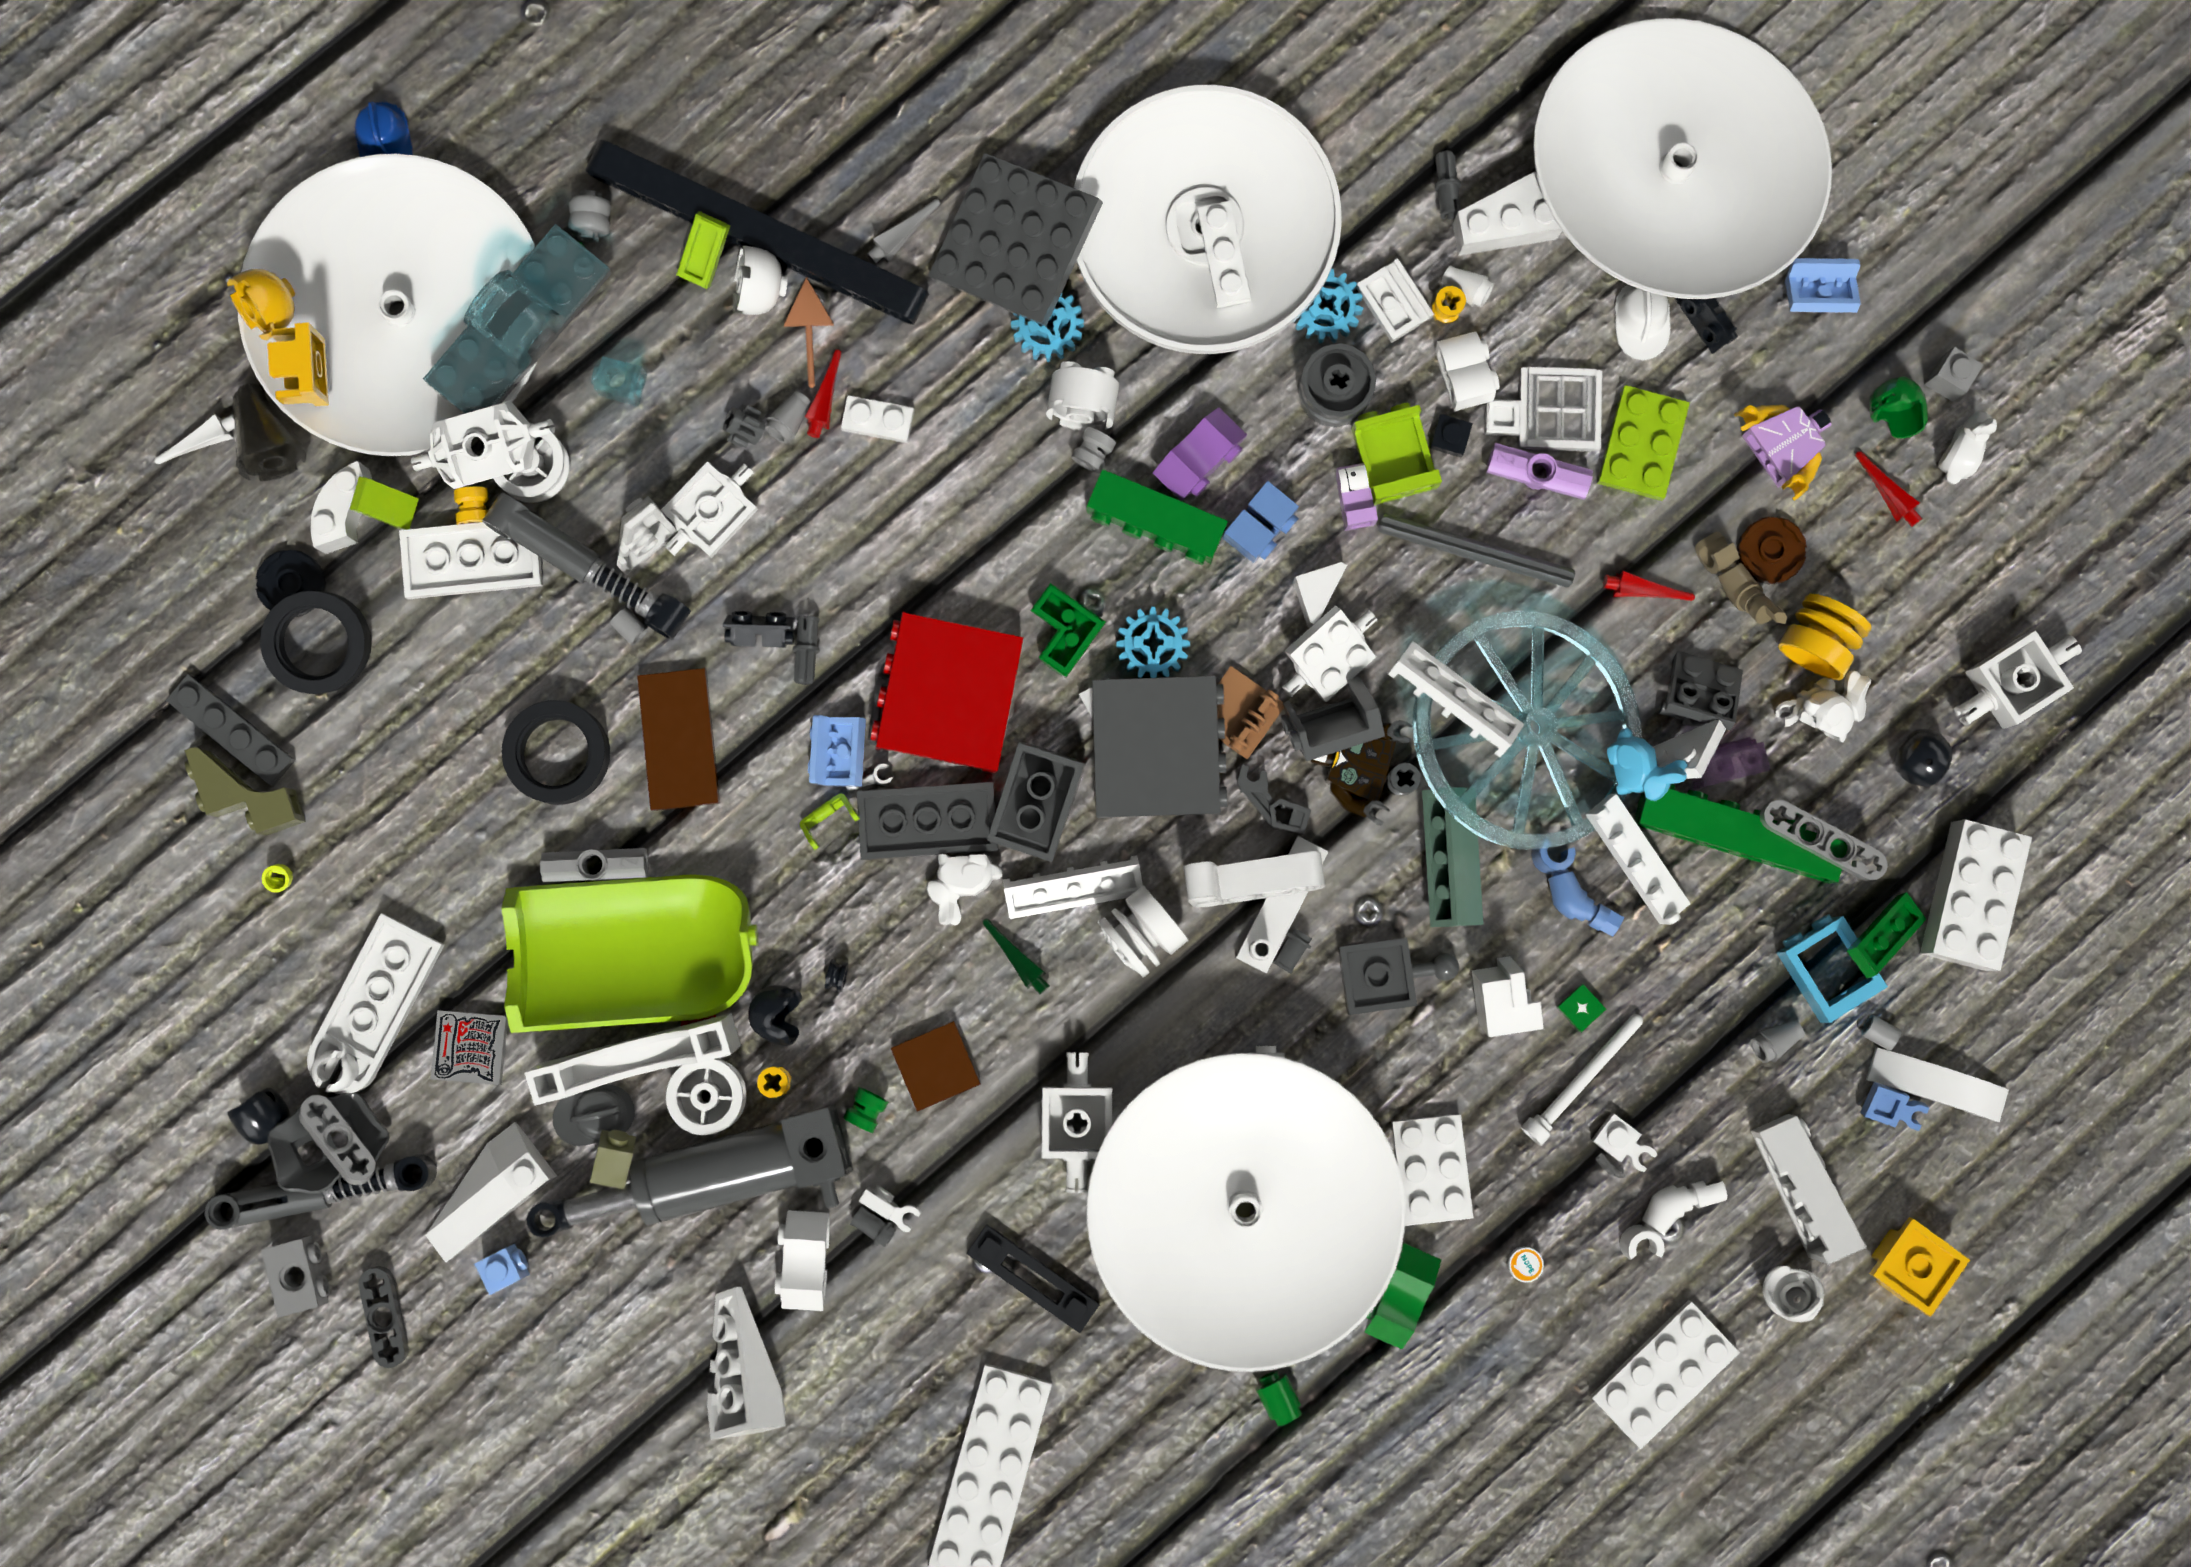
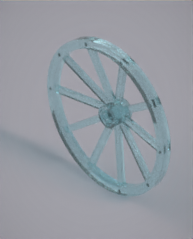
M1510 611L1487 616L1468 625L1446 641L1434 657L1447 666L1462 647L1471 640H1474L1519 711L1495 700L1493 701L1525 725L1507 751L1500 758L1498 757L1458 797L1444 777L1434 750L1488 740L1480 734L1474 739L1469 733L1432 739L1431 708L1433 699L1424 692L1419 697L1416 696L1412 722L1413 740L1417 759L1428 786L1444 809L1457 822L1479 837L1498 845L1524 850H1541L1571 843L1587 836L1595 828L1587 817L1582 819L1551 743L1612 781L1613 785L1606 797L1609 794H1617L1623 802L1627 795H1619L1617 793L1616 787L1618 782L1614 768L1557 733V730L1622 721L1623 729L1629 728L1633 736L1642 739L1638 705L1625 673L1612 654L1596 638L1574 623L1554 615L1535 611ZM1507 627L1532 628L1531 706L1484 633ZM1544 631H1547L1571 642L1582 650L1587 657L1549 703L1543 707ZM1596 664L1610 684L1619 710L1556 718L1555 712ZM1531 720L1538 724V734L1532 730ZM1527 746L1513 829L1510 831L1481 818L1468 805ZM1540 749L1572 826L1555 833L1524 834L1538 751Z

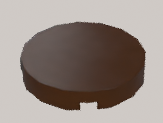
M1763 517L1750 524L1742 533L1737 552L1740 557L1739 563L1745 566L1757 582L1770 585L1783 583L1800 571L1805 563V548L1807 546L1806 539L1801 530L1790 520L1781 517Z

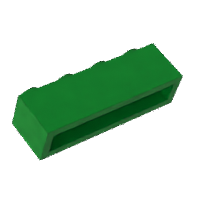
M1104 469L1100 473L1087 504V513L1091 514V520L1104 526H1109L1110 522L1123 527L1122 532L1136 539H1140L1141 536L1154 540V546L1164 551L1172 552L1173 548L1185 553V559L1199 565H1203L1204 561L1211 564L1228 523L1225 519Z

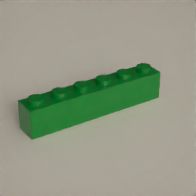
M1670 784L1667 793L1657 801H1650L1646 798L1645 792L1641 793L1634 817L1635 822L1641 828L1828 884L1839 882L1841 868L1766 829L1760 821L1761 810L1754 809L1753 814L1740 810L1741 805L1736 802L1721 800L1719 804L1707 800L1708 795L1699 791L1688 790L1687 794L1675 791L1674 784ZM1786 820V823L1791 825L1787 829V832L1790 833L1791 827L1795 820ZM1803 823L1799 830L1800 836L1804 841L1811 842L1816 838L1817 833L1806 830L1807 824ZM1837 838L1831 843L1830 851L1835 857L1843 858L1848 850L1847 844Z

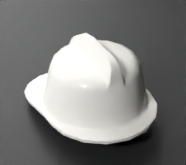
M1629 284L1626 285L1618 294L1615 305L1618 345L1625 354L1633 359L1643 361L1653 359L1664 351L1669 342L1670 310L1667 296L1647 292Z

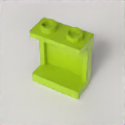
M1410 403L1398 404L1390 408L1391 412L1378 415L1377 411L1368 412L1358 416V421L1354 422L1351 428L1360 462L1364 463L1374 505L1438 489L1442 483L1439 469H1434L1420 420V405L1411 407Z

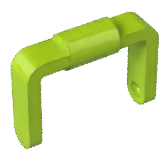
M843 793L837 794L832 799L826 801L800 821V827L814 850L818 849L819 846L810 829L832 815L843 805H845L855 822L860 819L853 805Z

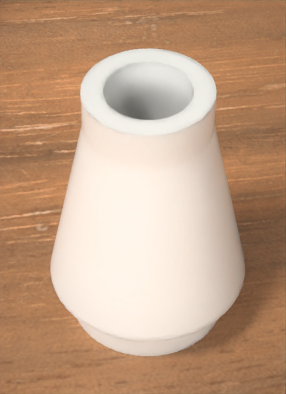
M1451 265L1447 268L1441 280V284L1445 286H1455L1461 289L1465 295L1466 303L1471 307L1476 305L1482 308L1494 286V283L1488 281V276L1457 269Z

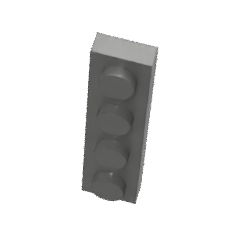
M187 674L166 699L170 705L271 786H275L295 762L292 756L192 675Z

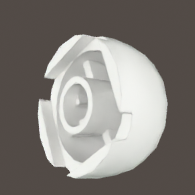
M743 246V249H740L734 282L737 281L736 292L740 293V295L733 292L734 313L745 315H759L769 312L776 305L779 296L785 297L787 276H781L780 263L768 251L750 246Z

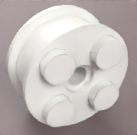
M554 434L537 437L534 442L531 469L493 479L499 487L516 500L526 503L543 502L554 497L564 487L570 472L569 456L564 445Z
M719 1058L696 1064L682 1065L671 1077L666 1091V1104L672 1119L682 1129L697 1135L715 1134L732 1126L743 1113L747 1100V1090L742 1075L732 1064ZM704 1090L709 1091L711 1094L709 1102H705L702 1099V1092Z

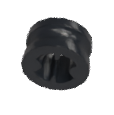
M831 959L826 975L825 989L829 990L831 987H835L837 992L843 991L849 963L844 962L839 965L836 960Z

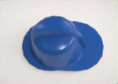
M368 102V106L359 112L355 120V137L359 156L364 157L376 154L413 155L408 122L404 112L397 105L389 102Z

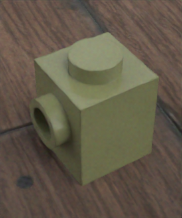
M620 1130L601 1131L590 1183L625 1189L636 1136L628 1135Z

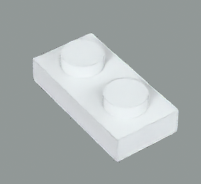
M848 395L841 429L846 432L908 443L914 408Z

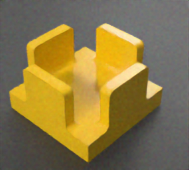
M309 322L295 323V328L271 329V335L277 342H269L267 345L269 375L272 378H284V387L287 389L275 391L276 399L282 404L312 403L314 406L329 405L325 338Z
M1908 1217L1899 1231L1890 1229L1871 1256L1878 1262L1869 1274L1877 1279L1876 1282L1897 1298L1911 1304L1926 1316L1931 1317L1970 1259L1918 1221Z

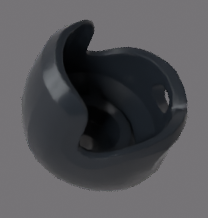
M1930 729L1914 730L1897 750L1894 767L1905 781L1914 785L1929 787L1938 783L1948 772L1953 756L1950 743L1939 732ZM1928 758L1931 759L1930 764H1926Z
M772 985L759 990L752 998L748 1010V1019L754 1032L763 1039L777 1045L787 1046L794 1044L799 1036V1029L785 1022V1018L799 1005L802 999L801 993L784 985Z
M265 1088L252 1095L239 1106L228 1111L227 1115L238 1133L246 1141L261 1145L268 1143L267 1138L270 1130L288 1118L290 1112L285 1101L276 1090Z

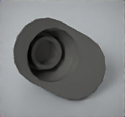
M601 1085L561 1099L556 1104L553 1112V1126L557 1135L564 1142L574 1146L590 1145L599 1142L602 1130L626 1132L631 1127L635 1117V1106L630 1095L622 1088L614 1085Z

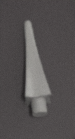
M938 199L933 200L911 217L874 237V248L866 254L868 259L873 264H876L884 257L889 263L913 232L940 205V201Z

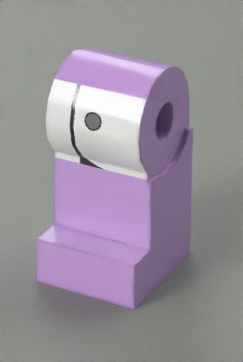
M1359 463L1336 468V480L1344 530L1348 531L1374 526L1378 516L1376 506L1373 503L1371 488H1369L1365 464Z

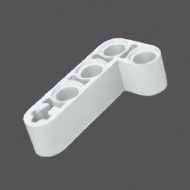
M1318 851L1219 866L1213 862H1198L1184 866L1188 902L1193 907L1198 908L1308 892L1325 887L1321 852Z

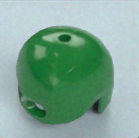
M1896 377L1887 380L1878 386L1870 396V418L1875 423L1881 420L1887 421L1893 437L1909 438L1924 430L1928 422L1927 401L1920 386L1912 379Z

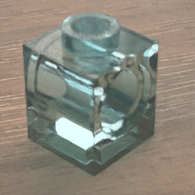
M602 356L600 366L596 365L593 370L591 383L600 397L639 406L648 374L642 366ZM617 374L625 375V381L621 386L616 388L610 387V381L613 376Z

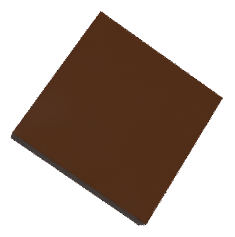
M955 1021L891 1048L917 1112L981 1085Z

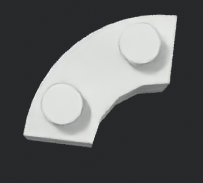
M359 461L351 463L335 473L323 486L314 503L311 515L312 542L316 549L325 554L358 543L357 526L362 514L350 510V505L359 477H366L372 480L369 469Z
M788 1210L786 1224L779 1225L778 1245H783L782 1273L776 1274L775 1294H781L782 1309L823 1311L828 1271V1269H825L826 1248L829 1249V1213Z

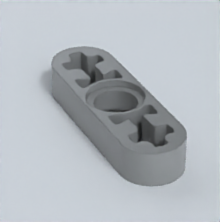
M320 1095L308 1097L300 1108L299 1119L301 1124L345 1181L352 1185H362L368 1182L376 1166L371 1153L326 1097ZM310 1106H313L315 1109L321 1107L324 1109L322 1119L327 1125L331 1120L335 1123L328 1125L320 1133L318 1130L322 1128L323 1123L316 1116L313 1118L308 1117L311 1110ZM336 1131L343 1133L347 1137V1145L341 1149L332 1148L327 1142V1136L330 1133ZM352 1147L356 1149L351 1155L355 1162L358 1164L366 1163L365 1174L363 1175L359 1171L355 1173L350 1171L353 1163L348 1156L343 1161L339 1158L345 1156Z

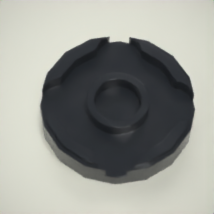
M282 550L273 553L263 561L256 574L257 596L264 607L270 611L277 603L290 595L305 591H325L326 587L324 571L318 562L306 553L297 550ZM313 609L303 611L295 617L306 615Z

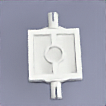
M707 461L661 509L662 513L674 523L678 531L664 547L675 556L687 542L699 546L712 558L758 510L745 497L740 488L754 472L743 463L730 478L719 473Z
M1337 606L1328 611L1285 650L1294 663L1297 673L1282 686L1285 692L1290 697H1293L1297 691L1307 684L1314 689L1322 700L1327 702L1347 684V680L1353 679L1376 658L1366 644L1363 635L1371 625L1378 621L1375 615L1367 610L1365 614L1353 623L1349 621L1343 611Z

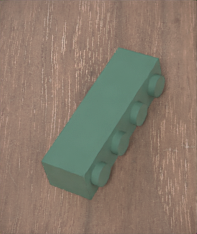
M1446 787L1422 790L1430 928L1484 925L1475 788Z

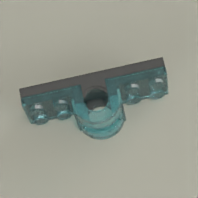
M555 224L514 273L509 269L502 271L480 290L465 314L464 324L467 326L466 329L425 375L423 380L463 414L501 404L612 274L609 267Z

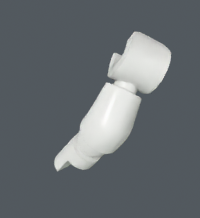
M1704 1181L1690 1184L1689 1189L1685 1186L1676 1188L1674 1185H1671L1652 1195L1642 1221L1645 1222V1225H1633L1627 1228L1621 1235L1620 1250L1623 1255L1629 1260L1637 1256V1244L1643 1239H1649L1650 1246L1648 1250L1662 1258L1664 1243L1659 1236L1660 1233L1666 1234L1678 1218L1684 1217L1685 1212L1693 1210L1694 1205L1697 1208L1726 1201L1727 1191L1723 1181L1706 1186Z

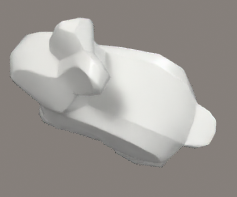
M1976 411L1964 425L1957 428L1951 444L1940 458L1938 468L1946 473L1945 479L1949 484L1954 485L1961 479H1968L1980 466L1987 440L1990 438V434L1994 433L1997 429L1996 420L1992 419L1987 412Z
M1849 671L1845 677L1844 693L1842 695L1830 690H1823L1811 695L1808 700H1805L1804 706L1800 710L1799 720L1809 726L1818 728L1824 732V735L1843 743L1847 733L1853 726V722H1860L1865 717V696L1872 680L1868 676L1860 675L1858 671Z
M946 854L938 855L939 868L937 870V879L928 881L926 890L931 900L939 905L938 916L940 924L945 926L948 924L954 926L959 924L961 914L957 904L958 898L960 896H976L987 889L993 880L1002 877V869L998 865L992 864L990 856L969 855L950 857Z

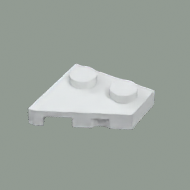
M1714 720L1653 746L1656 752L1658 767H1665L1676 760H1684L1687 762L1685 769L1686 779L1702 778L1726 728L1720 720Z

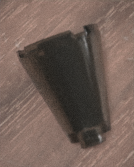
M248 383L239 387L238 391L233 395L236 466L239 474L250 480L249 475L259 476L260 481H271L294 473L298 470L296 464L301 459L303 463L306 461V451L303 444L263 386Z

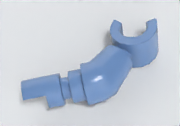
M1545 838L1539 840L1533 847L1531 853L1532 861L1539 871L1552 875L1548 881L1555 908L1570 920L1576 918L1583 922L1586 919L1588 920L1587 925L1613 937L1625 917L1600 903L1597 906L1594 905V900L1589 898L1587 892L1581 888L1574 872L1568 871V867L1573 863L1576 855L1575 847L1561 852V859L1557 863L1548 856L1547 850L1550 844Z

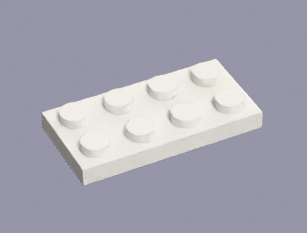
M483 522L399 530L404 597L407 599L543 586L541 557L512 539L509 540L497 534Z
M1688 1300L1601 1384L1590 1397L1639 1449H1642L1740 1352Z

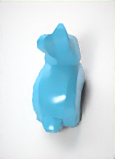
M1629 728L1621 729L1617 741L1607 747V756L1610 764L1614 767L1618 782L1616 789L1619 795L1645 792L1647 799L1657 801L1667 793L1670 784L1681 783L1686 780V761L1676 760L1665 767H1658L1655 749L1646 740L1633 736Z

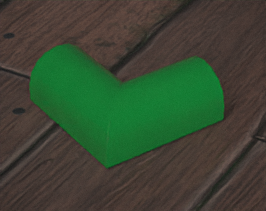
M1051 583L1031 609L1032 613L1058 630L1039 656V660L1060 676L1067 678L1106 622Z

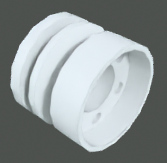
M1142 885L1125 899L1132 912L1129 917H1126L1114 908L1111 912L1120 924L1113 928L1105 917L1099 920L1098 924L1101 926L1106 942L1124 964L1144 978L1150 972L1140 961L1147 955L1157 967L1160 961L1153 950L1159 945L1172 955L1188 939L1158 901Z

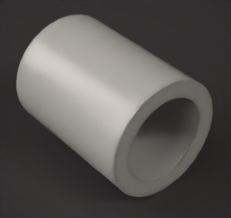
M627 607L620 610L610 621V625L632 646L638 643L649 630Z
M1871 1015L1861 1030V1036L1890 1051L1897 1044L1901 1036V1030L1875 1015Z

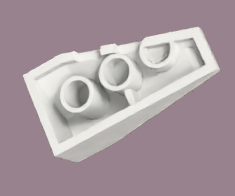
M649 496L644 500L638 498L626 508L627 513L621 519L617 566L626 575L636 569L678 533L676 528Z
M517 1122L511 1124L486 1144L425 1236L446 1263L557 1177Z
M735 1287L717 1293L715 1296L712 1334L714 1340L718 1342L717 1355L715 1360H710V1372L715 1373L714 1392H709L707 1398L711 1440L766 1432L786 1426L782 1390L742 1287Z

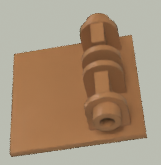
M1230 666L1218 683L1224 685V705H1218V718H1225V739H1219V741L1248 760L1284 707L1277 694L1269 689L1266 691Z

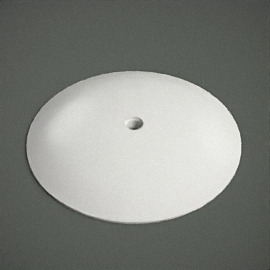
M1662 18L1643 20L1612 29L1588 42L1564 63L1549 85L1538 111L1534 130V164L1541 192L1554 220L1573 245L1592 263L1611 276L1641 290L1681 299H1710L1741 293L1757 287L1786 269L1804 251L1814 237L1825 214L1831 190V153L1826 130L1812 99L1789 69L1771 53L1740 34L1720 26L1686 19ZM1674 161L1681 163L1683 167L1678 166Z
M376 154L337 163L302 181L275 205L251 241L241 271L265 269L273 272L280 280L282 278L287 279L295 291V296L292 298L295 310L294 317L287 328H295V323L309 322L325 338L329 405L314 406L312 403L282 404L276 399L275 391L287 390L284 387V378H272L269 375L267 345L269 342L277 341L274 338L266 341L258 337L263 332L258 327L251 330L238 312L241 339L247 358L257 379L271 399L294 422L313 435L336 446L369 455L411 456L428 453L431 450L430 431L434 422L462 415L463 413L427 385L425 381L480 318L478 313L489 305L499 291V288L504 290L537 252V249L522 221L506 201L476 177L455 166L430 158L405 154ZM403 302L404 308L401 313L397 315L389 314L390 306L393 303ZM536 363L502 403L513 402L526 385Z
M1238 1053L1201 1059L1182 1066L1155 1081L1129 1103L1109 1130L1096 1157L1087 1197V1224L1093 1258L1101 1279L1112 1299L1137 1329L1156 1344L1188 1361L1222 1370L1253 1372L1282 1368L1310 1359L1337 1344L1364 1321L1385 1292L1396 1269L1405 1230V1199L1399 1167L1392 1148L1370 1112L1354 1095L1338 1082L1302 1063L1264 1054ZM1250 1202L1255 1206V1211L1250 1217H1240L1235 1212L1238 1204Z

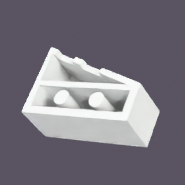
M1536 171L1458 211L1453 221L1458 256L1557 240L1562 232L1544 200Z

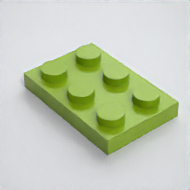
M1624 385L1619 397L1597 484L1663 501L1666 497L1690 402Z

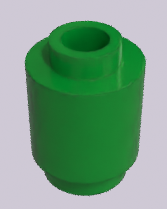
M1277 1370L1259 1378L1260 1385L1255 1390L1270 1420H1275L1277 1426H1282L1302 1415L1299 1408L1301 1402L1286 1373L1279 1375Z

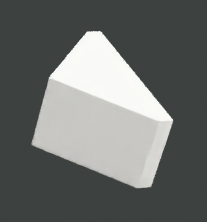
M1342 562L1294 578L1293 584L1307 627L1311 628L1320 620L1347 567L1346 564Z

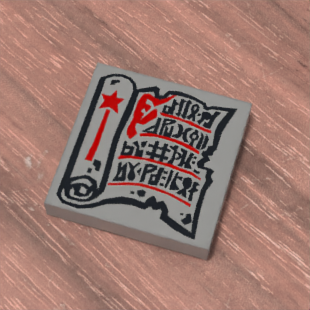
M438 1010L431 1079L502 1085L508 1028L507 1016Z

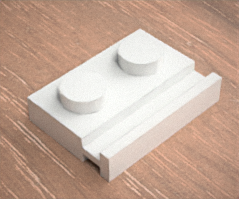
M1398 258L1393 263L1381 268L1356 285V289L1362 294L1363 300L1391 343L1434 316L1433 311Z

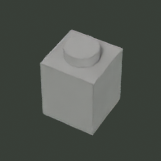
M1954 347L1940 358L1924 385L1954 402L1967 393L1984 364Z

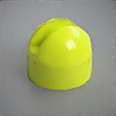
M284 864L271 865L262 874L264 887L275 893L287 889L293 880L292 871ZM272 872L285 875V879L272 877Z

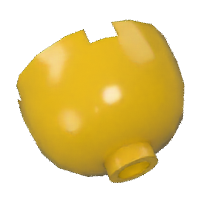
M249 269L228 280L227 286L234 285L236 291L230 295L245 323L251 330L258 327L263 332L258 337L267 341L273 338L271 329L288 327L294 317L295 306L292 298L295 296V291L287 279L282 278L280 280L273 272L265 269Z

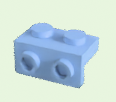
M1796 258L1791 263L1785 279L1790 312L1857 313L1861 304L1856 276L1860 269V260Z
M813 716L810 728L811 754L808 762L810 783L823 786L862 787L865 718Z

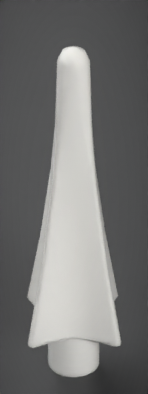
M214 414L183 440L155 457L154 461L156 464H161L185 453L234 439L230 431L239 427L240 422L234 414L222 419Z

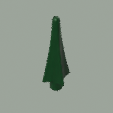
M984 919L982 921L984 927L1001 947L1025 987L1029 989L1032 986L1039 995L1043 994L1050 987L1042 977L1046 973L1015 947L989 919Z

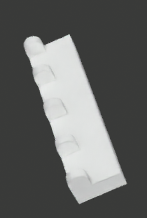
M1413 641L1388 673L1392 678L1400 674L1417 687L1413 692L1416 696L1419 697L1424 692L1443 706L1444 710L1441 714L1447 718L1452 713L1472 728L1469 733L1471 737L1475 739L1480 734L1497 746L1494 754L1499 758L1513 744L1525 725Z
M1609 794L1585 815L1658 923L1667 925L1676 923L1681 918L1679 913L1689 906L1690 902L1618 795Z
M1137 855L1130 856L1128 861L1107 864V861H1102L1100 866L1078 870L1069 867L1067 872L1044 876L1036 873L1033 874V878L1010 881V878L1003 879L1009 918L1014 919L1127 898L1143 885Z

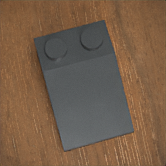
M1024 741L1019 742L987 841L1053 862L1087 762Z

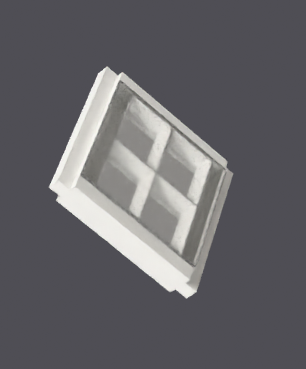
M1547 367L1521 368V431L1519 435V449L1600 451L1602 370Z

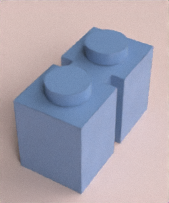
M1269 481L1263 485L1248 503L1249 507L1239 514L1224 532L1223 536L1226 542L1253 564L1259 557L1266 560L1277 546L1273 541L1281 531L1287 534L1299 519L1295 516L1299 506Z

